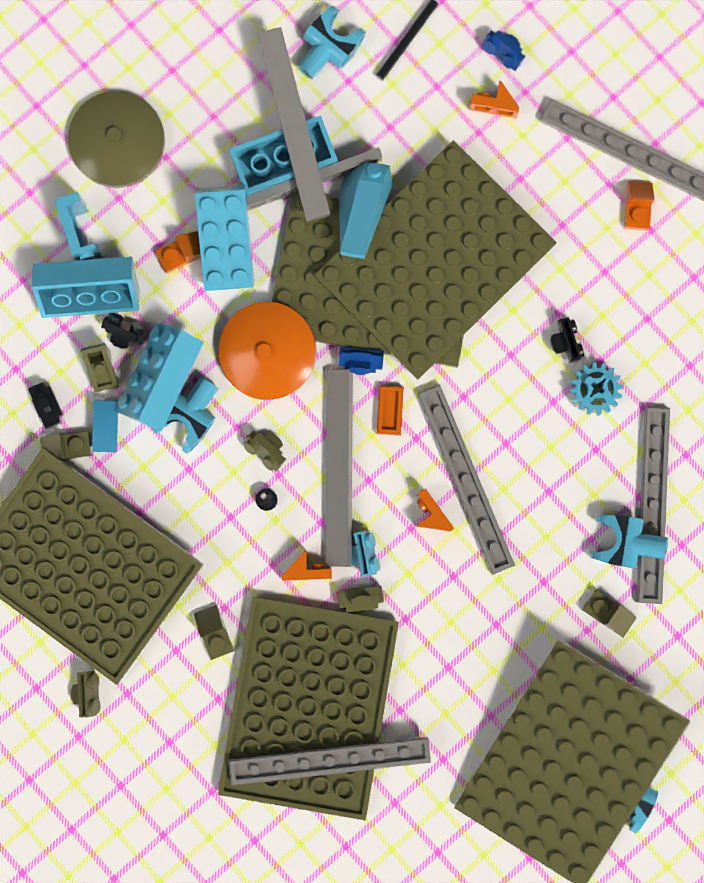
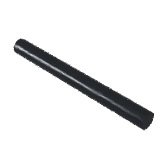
M436 0L428 2L375 76L379 80L383 81L437 8L439 4Z

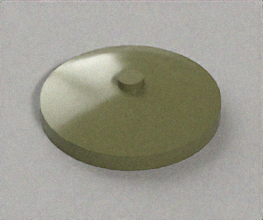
M110 91L92 97L77 110L69 126L68 147L75 165L89 180L104 187L124 188L140 183L155 171L164 154L165 131L159 115L143 98L129 92Z

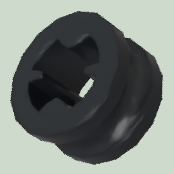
M262 489L257 493L255 501L260 509L270 511L276 507L278 498L271 489ZM264 493L266 496H268V493L273 496L271 498L273 503L269 507L267 504L265 507L261 505L263 501L261 495Z

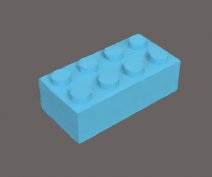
M321 115L306 120L318 169L337 163L338 159ZM283 130L229 149L242 185H246L247 196L295 178Z
M246 185L196 188L195 203L204 291L254 288Z
M132 256L33 264L32 289L41 318L139 311V284Z
M157 323L156 327L150 332L146 348L140 353L139 362L135 371L132 372L128 379V385L124 394L118 400L116 412L162 432L204 342L181 329Z

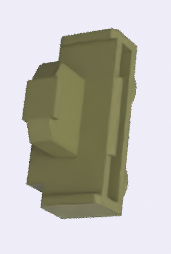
M253 430L243 442L245 450L252 455L256 454L262 459L263 465L270 471L274 470L277 472L287 459L282 456L283 452L280 451L283 446L282 441L275 434L268 432L263 436L261 433H256Z
M367 586L338 591L339 607L346 608V612L378 608V603L384 602L382 586Z
M95 671L77 672L78 684H74L70 690L73 704H79V718L97 716L100 712L101 703L99 701L98 688L100 681Z

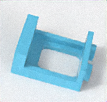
M75 192L54 199L72 256L77 261L103 258L102 252L95 243L84 246L75 216L89 211L86 202L80 194Z

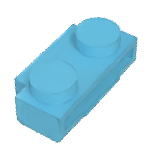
M369 531L353 533L356 546H352V566L360 565L361 577L376 575L380 571V562L375 554L376 539L374 534Z

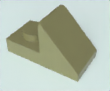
M101 343L82 348L81 354L94 392L118 387V380L111 361V352L107 345Z
M88 431L64 435L60 433L40 438L41 449L47 448L62 460L92 456L90 432Z
M594 590L582 609L583 612L622 638L625 637L637 618L621 604L615 603L597 590Z
M217 605L194 613L199 636L203 638L210 660L235 651Z

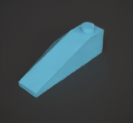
M365 162L346 174L339 191L341 255L365 259L392 188L390 165Z

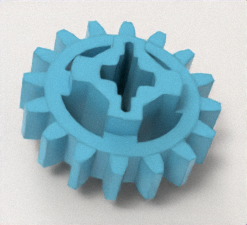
M593 362L591 369L584 365L582 366L583 373L579 371L574 373L578 379L570 381V384L575 386V388L569 390V394H575L576 397L572 400V403H580L579 411L585 407L587 415H590L594 410L596 416H600L602 409L606 413L611 412L609 405L612 407L618 406L615 399L622 398L623 395L618 393V390L624 386L617 384L621 376L614 377L612 375L615 370L614 368L607 371L605 370V363L600 368H597L596 362ZM593 373H597V374H601V377H599V378H592L591 376H588V375H589V374H593ZM602 382L599 392L590 397L593 393V386ZM608 382L611 384L612 393L608 391ZM580 386L584 387V397L581 395ZM593 400H600L605 404L592 405L590 403Z

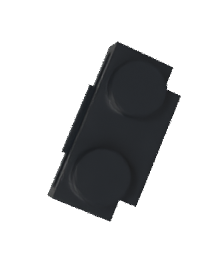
M109 313L103 319L101 325L102 329L104 328L106 332L112 334L110 342L113 346L120 349H127L130 343L135 342L142 345L149 332L145 330L146 327L138 322H132L131 324L124 321L123 316L118 313Z
M569 317L559 319L557 324L559 325L560 333L550 337L552 351L556 355L566 352L569 364L581 360V357H584V349L581 342H576L574 334L578 333L575 320H570Z
M41 382L28 388L33 405L45 429L48 430L61 424L60 417L64 416L52 387H46L45 383Z

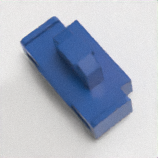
M491 30L481 45L488 54H493L502 61L506 68L514 71L521 66L526 57L521 53L523 49L520 47V42L512 34H502L500 31L495 33Z
M350 346L340 347L338 366H344V370L350 369V372L355 373V375L376 373V369L382 370L384 351L358 349Z

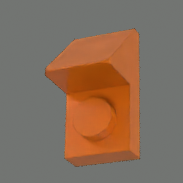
M499 80L496 98L483 92L477 93V95L472 94L469 110L516 119L519 106L502 81Z
M627 181L624 229L649 231L651 206L655 201L652 182Z
M198 231L175 236L176 241L155 251L166 274L201 258Z
M425 488L417 494L419 499L416 503L424 513L428 511L430 516L415 527L451 532L454 527Z
M305 550L282 575V581L332 579V569H327V564L312 565V570H307V550Z

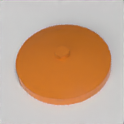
M258 302L242 308L230 318L222 331L218 352L220 365L226 378L238 391L255 399L274 400L286 397L304 385L313 371L317 347L310 325L296 310L280 303Z

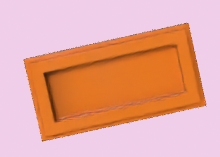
M379 385L376 435L401 436L404 387Z

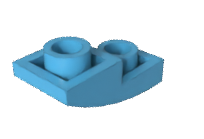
M93 400L92 452H117L118 412H116L118 400Z

